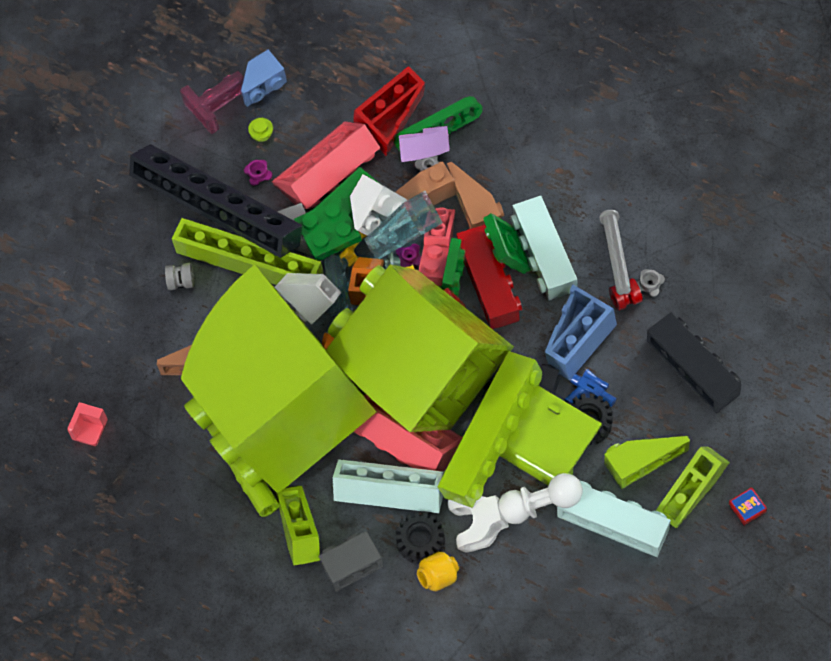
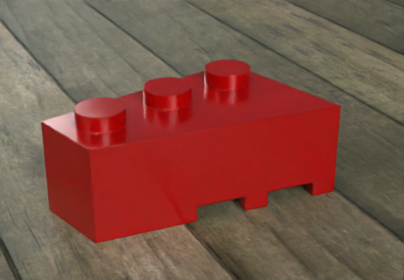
M408 66L354 110L353 123L365 124L385 156L388 155L393 147L395 136L403 130L424 96L425 82Z

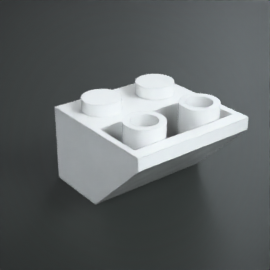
M362 175L350 195L354 227L357 231L385 245L388 238L393 234L399 219L405 213L410 201L371 178Z
M287 273L274 287L286 303H290L296 309L295 312L298 317L305 322L308 321L311 325L341 294V291L324 274Z

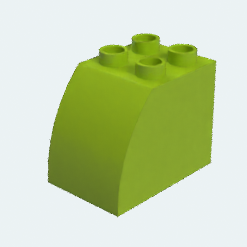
M255 264L232 284L210 311L193 341L181 375V380L194 396L184 407L203 430L207 428L213 437L209 441L220 456L229 465L233 464L252 487L264 479L278 494L377 412Z
M392 264L385 270L378 265L365 277L360 286V291L366 297L355 312L346 308L331 323L328 333L334 340L326 349V352L360 389L408 431L451 430L502 364L507 352H511L514 346L419 270Z

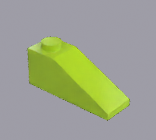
M688 436L632 440L626 441L621 445L617 443L606 451L604 465L619 487L623 489L689 451L690 439Z
M700 447L656 511L666 515L667 519H670V524L678 528L713 487L730 462L710 447Z
M302 486L285 488L279 494L276 492L293 566L320 561L319 535Z

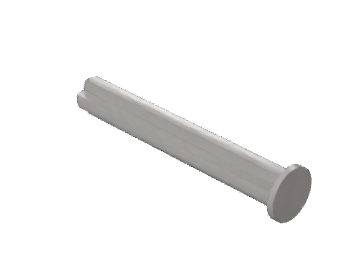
M606 210L600 214L599 219L605 228L616 291L619 295L629 294L631 291L618 227L620 216L616 210Z

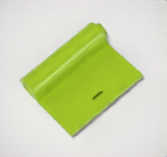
M535 386L531 394L530 403L526 409H523L519 417L518 426L515 431L511 432L507 440L506 450L503 454H500V457L548 486L556 475L562 473L573 475L574 466L601 428L602 423L540 386Z

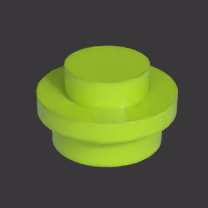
M266 118L254 119L249 125V134L257 141H266L273 133V125Z

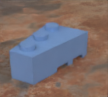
M572 284L568 301L563 306L559 323L555 326L545 350L548 364L559 370V374L570 381L573 375L576 374L617 325L614 309Z

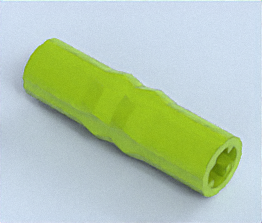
M233 464L229 465L243 492L249 497L261 517L269 516L279 508L278 501L264 479L252 487Z

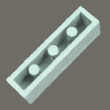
M542 196L514 204L513 215L510 216V220L514 229H519L521 234L519 241L523 251L527 250L530 255L528 263L531 271H536L538 274L537 284L540 292H545L549 301L570 294L572 284L577 287V277Z
M338 459L333 475L334 501L439 513L443 495L437 486L443 477V471Z
M580 481L583 489L580 501L570 508L557 507V517L655 557H658L670 529V519H667V516L663 513L647 511L634 501H622L617 499L613 493L597 491L583 481Z

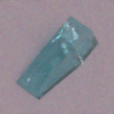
M423 191L400 205L364 240L374 257L380 259L439 226L443 221L426 191Z

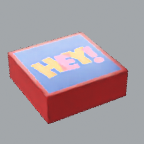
M752 487L729 501L730 507L743 525L748 524L767 512V507Z

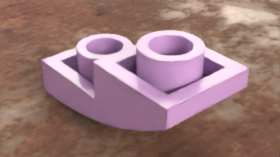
M448 127L425 128L423 133L399 135L401 162L424 159L450 151Z

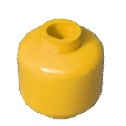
M436 552L421 560L417 570V577L425 589L429 588L431 591L437 592L452 585L457 580L459 566L453 556L449 557L445 552Z

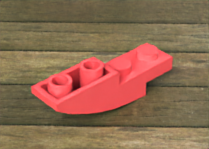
M443 207L430 208L419 271L437 286H442L455 220V209Z

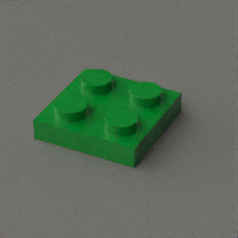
M340 198L294 219V221L302 225L301 236L317 261L362 241L359 231L355 229L354 223Z
M492 213L483 218L486 225L484 230L487 237L493 243V254L497 261L508 265L511 269H515L522 274L530 271L528 258L520 244L517 230L511 224Z
M451 238L442 281V290L449 288L458 297L460 277L463 276L465 250L461 249L462 239Z

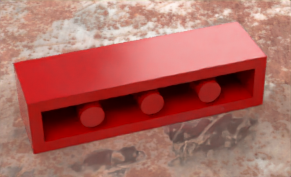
M484 224L456 233L457 239H462L461 249L465 250V266L487 323L494 330L520 321L519 311L522 310V305L519 297L513 296L511 289H514L511 276L504 273L503 268H505V264L498 262L493 254L494 246L485 233L486 225Z

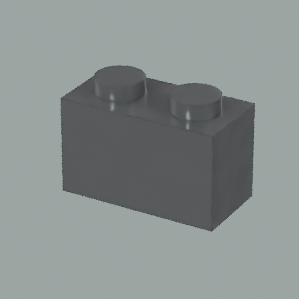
M367 531L362 534L355 533L348 537L346 542L338 546L332 545L319 555L321 565L336 592L384 567L382 558Z

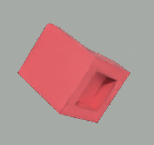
M79 402L67 430L72 440L97 446L108 419L103 409Z

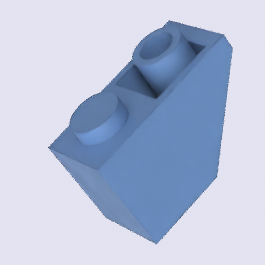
M269 49L248 61L241 89L246 106L259 102L265 95L273 90L280 89L287 82L284 68Z

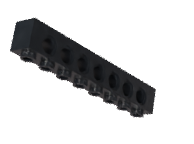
M151 144L130 155L129 176L270 253L282 258L300 246L302 225Z

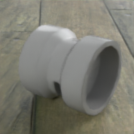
M184 263L180 267H175L174 265L165 266L168 290H176L182 286L194 288V273L191 263Z

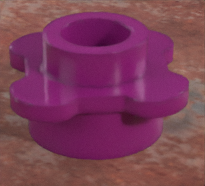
M254 160L244 168L245 174L250 178L249 183L253 186L272 178V172L268 171L265 160Z
M411 244L410 247H398L396 249V255L400 258L401 267L413 265L415 269L420 265L421 256L418 244Z

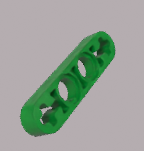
M468 96L400 131L394 138V145L400 152L399 135L423 133V129L429 127L447 126L449 134L477 119L482 113V106L475 97ZM453 116V119L449 123L444 124L447 118Z

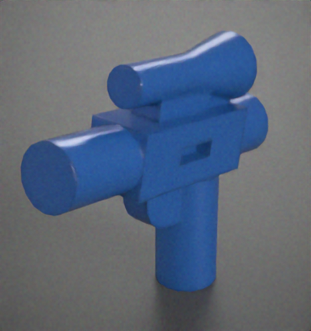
M587 369L582 377L577 374L573 375L570 383L577 386V388L564 399L569 404V402L573 403V398L576 396L580 399L581 394H585L586 398H590V393L595 394V399L601 396L603 397V402L607 400L609 406L612 407L617 398L604 391V389L606 390L609 387L608 383L596 377Z

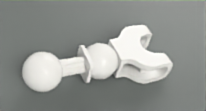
M562 473L556 475L546 489L530 493L525 487H522L521 491L511 490L504 493L500 499L496 495L491 497L481 496L479 500H476L473 508L448 500L449 510L455 515H473V523L470 528L456 537L458 550L473 552L489 547L495 541L497 534L502 529L509 527L508 523L520 524L527 520L529 515L532 518H536L535 509L552 503L561 508L573 507L582 497L583 489L581 482L572 474Z

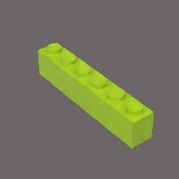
M181 218L172 237L176 253L240 274H244L255 264L268 281L275 285L287 273L324 274L320 261L292 252L280 258L241 236Z
M510 351L507 352L437 486L444 498L473 508L476 500L481 498L488 477H491L495 471V463L500 454H503L506 450L507 440L511 432L516 430L523 409L528 407L535 386H538L541 382L542 371L535 359Z

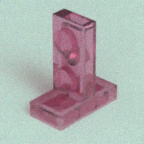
M236 71L232 75L226 76L222 82L213 88L207 89L200 97L188 85L180 90L183 103L211 134L219 130L216 116L213 113L242 93L244 76L239 71Z

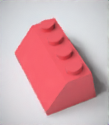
M344 121L275 178L272 183L295 205L302 203L304 209H311L319 204L322 196L333 192L339 186L338 183L353 174L358 166L372 160L375 157L374 153L380 149V146L365 124Z
M367 394L363 395L377 412L354 431L357 435L369 439L377 448L387 451L395 456L398 462L406 464L411 468L445 471L463 437L452 430L410 432Z

